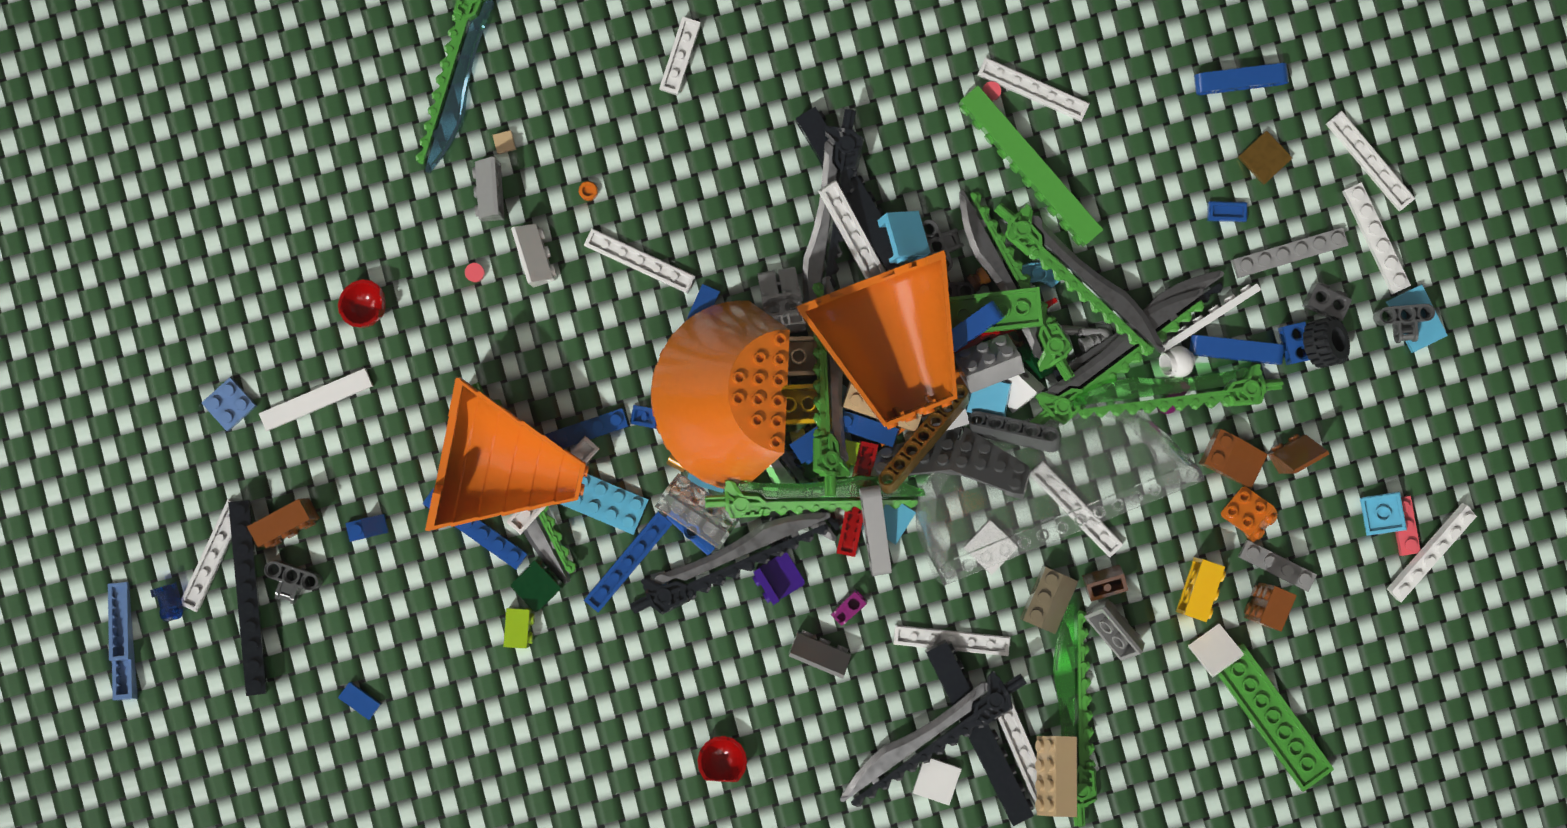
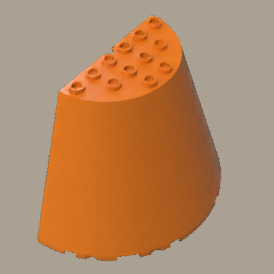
M750 301L720 303L710 306L687 319L668 339L667 344L659 355L660 358L657 365H655L652 377V413L656 420L657 431L661 435L666 449L680 463L679 465L691 475L699 478L704 483L724 489L725 480L728 479L735 481L743 490L782 456L785 451L787 397L782 395L781 390L788 383L790 329Z

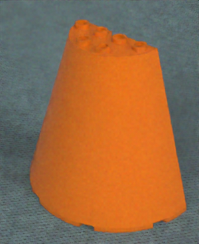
M944 250L796 306L798 313L881 424L887 427V429L898 426L899 421L909 422L916 419V414L918 413L919 415L932 413L937 406L941 405L942 408L953 404V400L958 399L946 255Z

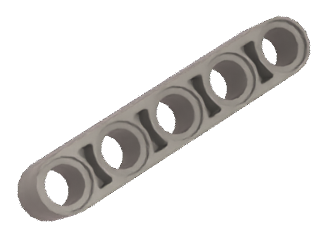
M879 485L859 488L871 575L873 577L892 573Z

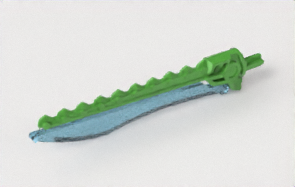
M456 0L452 20L456 24L448 30V36L452 38L444 46V52L448 55L440 61V67L443 69V72L436 77V83L440 86L432 92V99L435 100V103L428 108V114H430L431 119L424 124V130L427 131V134L420 139V146L423 147V150L415 155L416 161L424 164L432 138H435L425 168L427 173H431L446 154L464 119L472 66L489 15L495 5L493 0ZM471 21L470 26H469V29H468V33H467V36H466V39H465V42H464V46H463V49H462V52H461V55H460V58H459V62H458V65H457V68H456V71H455V74H454V78H453V81H452V84H451V87H450V91H449V94H448V97H447V100H446V103H445V107H444V110H443V113H442V116H441V120H440L438 129L435 130V129H436V126H437V122H438L439 116H440V113H441V109H442V106H443V103H444V100H445V97H446V93H447V90H448V87H449V84H450V80H451V77H452V74H453V71H454V68H455V64H456V61H457V58H458V55H459V51H460V48H461V45H462V42H463V39H464V35H465V32H466V29H467V26H468V22Z

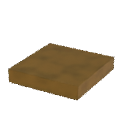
M1265 131L1237 157L1263 185L1293 159L1268 131Z

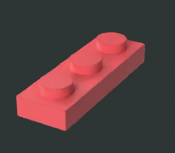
M1411 496L1401 497L1407 530L1395 532L1399 556L1417 554L1420 551Z

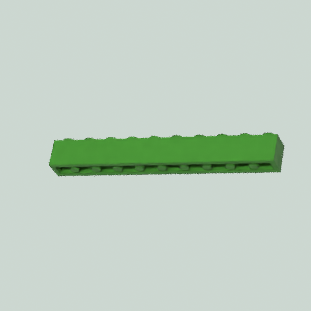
M976 86L960 100L959 109L965 116L969 115L973 120V126L977 130H982L986 141L990 145H995L999 156L1002 159L1006 158L1008 160L1011 170L1021 175L1024 185L1034 190L1037 200L1047 205V211L1053 217L1056 216L1060 220V226L1073 235L1072 240L1078 246L1084 247L1103 231L1102 227L979 86Z

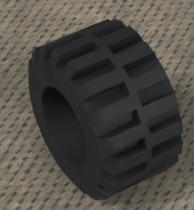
M1330 316L1307 323L1303 332V344L1311 363L1317 368L1345 363L1350 354V340L1348 332L1340 319Z

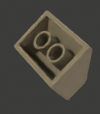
M1042 566L1020 619L1056 634L1078 581Z

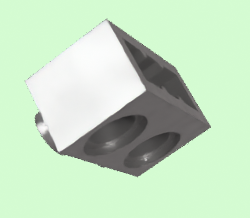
M1324 283L1312 285L1302 307L1324 317L1335 316L1340 321H1343L1352 299L1348 298L1347 294L1342 291L1335 292L1330 290V286ZM1317 292L1322 295L1321 302L1316 299ZM1335 300L1340 304L1339 310H1336L1333 306Z

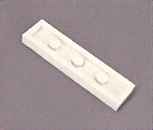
M682 16L659 88L661 91L678 96L701 22Z

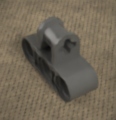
M926 220L922 223L923 228L924 226H929L932 229V234L925 233L931 253L929 255L937 253L931 248V244H937L940 248L939 252L943 250L945 252L947 272H949L953 267V261L949 253L964 247V244L960 242L957 235L958 230L956 228L941 234L936 222Z
M1430 304L1385 307L1375 311L1373 320L1379 326L1392 325L1393 337L1396 343L1408 340L1417 342L1419 336L1418 323L1433 319L1435 309ZM1421 309H1424L1426 312L1425 318L1420 314ZM1402 310L1407 313L1406 319L1401 317ZM1383 312L1388 315L1387 321L1382 319Z
M281 560L270 561L264 567L267 577L279 581L275 599L279 600L281 598L290 601V604L293 605L297 602L301 589L314 590L320 588L323 584L321 574ZM274 564L279 567L278 574H274L272 571ZM292 570L296 571L297 573L296 580H293L290 577V573ZM310 576L315 578L314 586H311L308 582Z

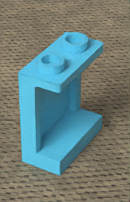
M919 211L889 212L877 220L879 227L887 228L894 254L889 259L890 263L902 265L931 254Z

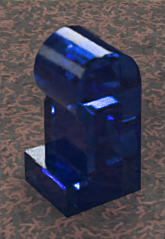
M176 583L150 590L152 598L157 596L160 606L159 613L163 621L170 622L182 617L183 607Z

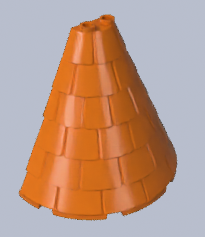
M456 376L448 414L449 419L425 531L578 500L579 495L583 496L585 484H582L583 476L587 477L589 465H586L585 462L566 449L561 448L544 434L539 433L524 420H520L502 405L497 404L480 390L474 388L463 378Z

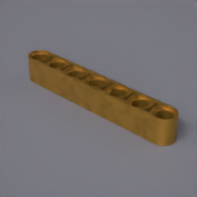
M962 384L956 385L957 395L964 396L953 400V404L944 408L941 405L937 406L935 411L925 419L882 470L878 479L881 490L884 493L891 494L899 488L969 403V394L966 386ZM952 409L950 412H945L944 410ZM934 423H940L939 426H932ZM922 437H928L925 441L920 440ZM911 451H916V452H917V453L914 454V455H909V454H908V453L911 452ZM900 465L905 466L903 469H896ZM886 480H892L890 484L884 483Z

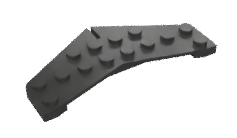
M957 427L945 431L909 474L910 476L943 473L964 476L1005 491V495L1024 499L1030 470L1027 464L967 427L964 428L962 438L959 440L962 428ZM922 437L920 440L925 441L928 437ZM906 442L896 444L894 447L882 448L878 452L870 475L872 481H879L878 478L882 470ZM911 451V452H909L908 454H909V455H914V454H916L917 452H916V451ZM900 465L896 469H903L905 466Z

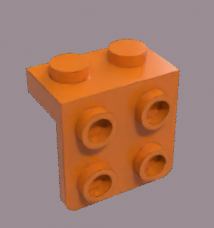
M1242 487L1221 512V516L1244 532L1247 539L1253 543L1263 537L1265 529L1276 521L1278 515L1272 504L1247 487Z

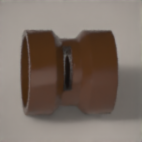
M982 267L976 269L975 274H969L965 277L966 282L974 287V293L979 291L982 285L987 286L991 283L988 274Z

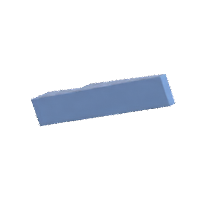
M129 582L108 584L109 661H112L113 700L138 699Z

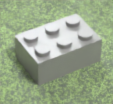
M1007 333L954 354L958 372L970 394L1025 373L1021 355Z

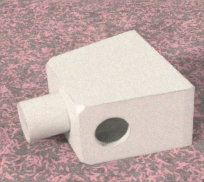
M1024 368L1025 373L1004 380L1012 383L1008 400V407L1012 413L1022 408L1045 388L1026 368Z

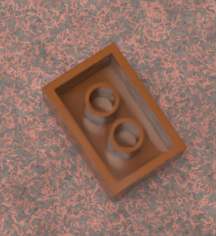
M303 498L280 508L247 526L257 547L265 546V548H272L281 544V539L292 538L299 534L298 530L308 529L316 525L315 521L320 519L310 498Z
M1258 583L1252 590L1251 595L1253 597L1251 602L1244 609V618L1264 627L1282 632L1297 595L1273 585Z

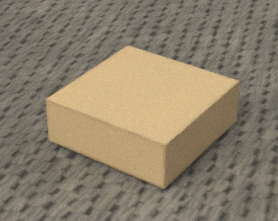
M511 130L492 135L497 154L516 150Z

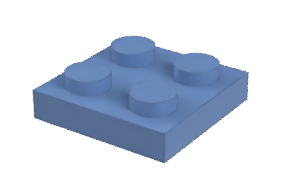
M229 377L201 402L226 431H230L257 407L255 402L232 377Z

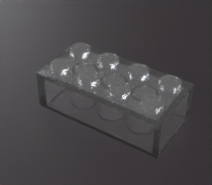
M678 473L665 489L655 507L720 550L741 518H730L728 512L725 511V507L705 508V496L712 495L706 492L704 488L697 486L687 477Z

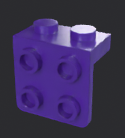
M786 552L781 557L777 556L753 571L755 574L752 576L757 586H762L765 591L762 593L767 603L772 602L773 605L805 584L803 577Z

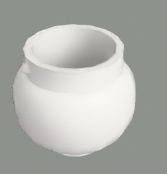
M1183 346L1170 348L1159 357L1161 372L1166 377H1186L1192 372L1195 365L1194 354Z

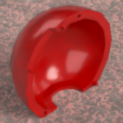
M362 279L352 282L345 287L339 297V314L344 322L353 327L366 328L373 326L383 317L385 312V297L382 289L371 280Z
M726 736L714 737L707 741L699 751L697 759L699 772L706 781L738 782L745 773L747 766L746 752L742 745L735 739Z

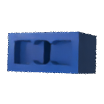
M1306 322L1278 328L1281 344L1284 345L1283 354L1286 365L1310 360L1307 357L1303 344V332L1305 326H1307ZM1293 329L1299 332L1297 339L1292 336ZM1298 347L1303 350L1302 357H1299L1296 353Z

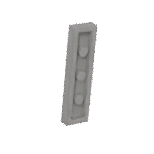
M1249 540L1245 541L1238 555L1239 558L1309 592L1317 574Z

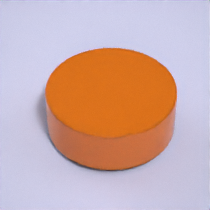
M585 181L579 186V195L586 201H592L598 195V188L593 182Z

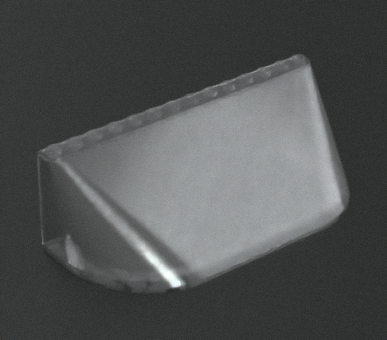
M1092 397L1093 400L1085 408L1127 402L1108 397ZM1124 410L1118 417L1112 415L1111 411H1109L1103 418L1098 417L1093 412L1087 419L1081 418L1078 413L1064 425L1054 420H1049L1044 424L1054 427L1059 431L1061 447L1056 452H1046L985 438L1029 466L1030 477L1024 499L1005 495V491L964 476L943 473L928 474L917 498V534L935 580L945 586L1205 481L1202 471L1159 425L1142 410H1139L1135 415L1128 414L1127 410ZM1034 417L1029 418V419L1024 420V421L1029 422V421H1031Z

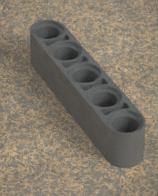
M981 411L972 412L968 417L970 429L983 438L1046 452H1056L1061 447L1059 431L1054 427Z

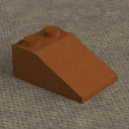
M1215 429L1199 464L1252 489L1268 454L1227 431Z
M1298 433L1289 437V442L1286 444L1279 443L1271 448L1272 452L1268 453L1279 474H1296L1329 455L1328 450L1309 436L1299 435Z

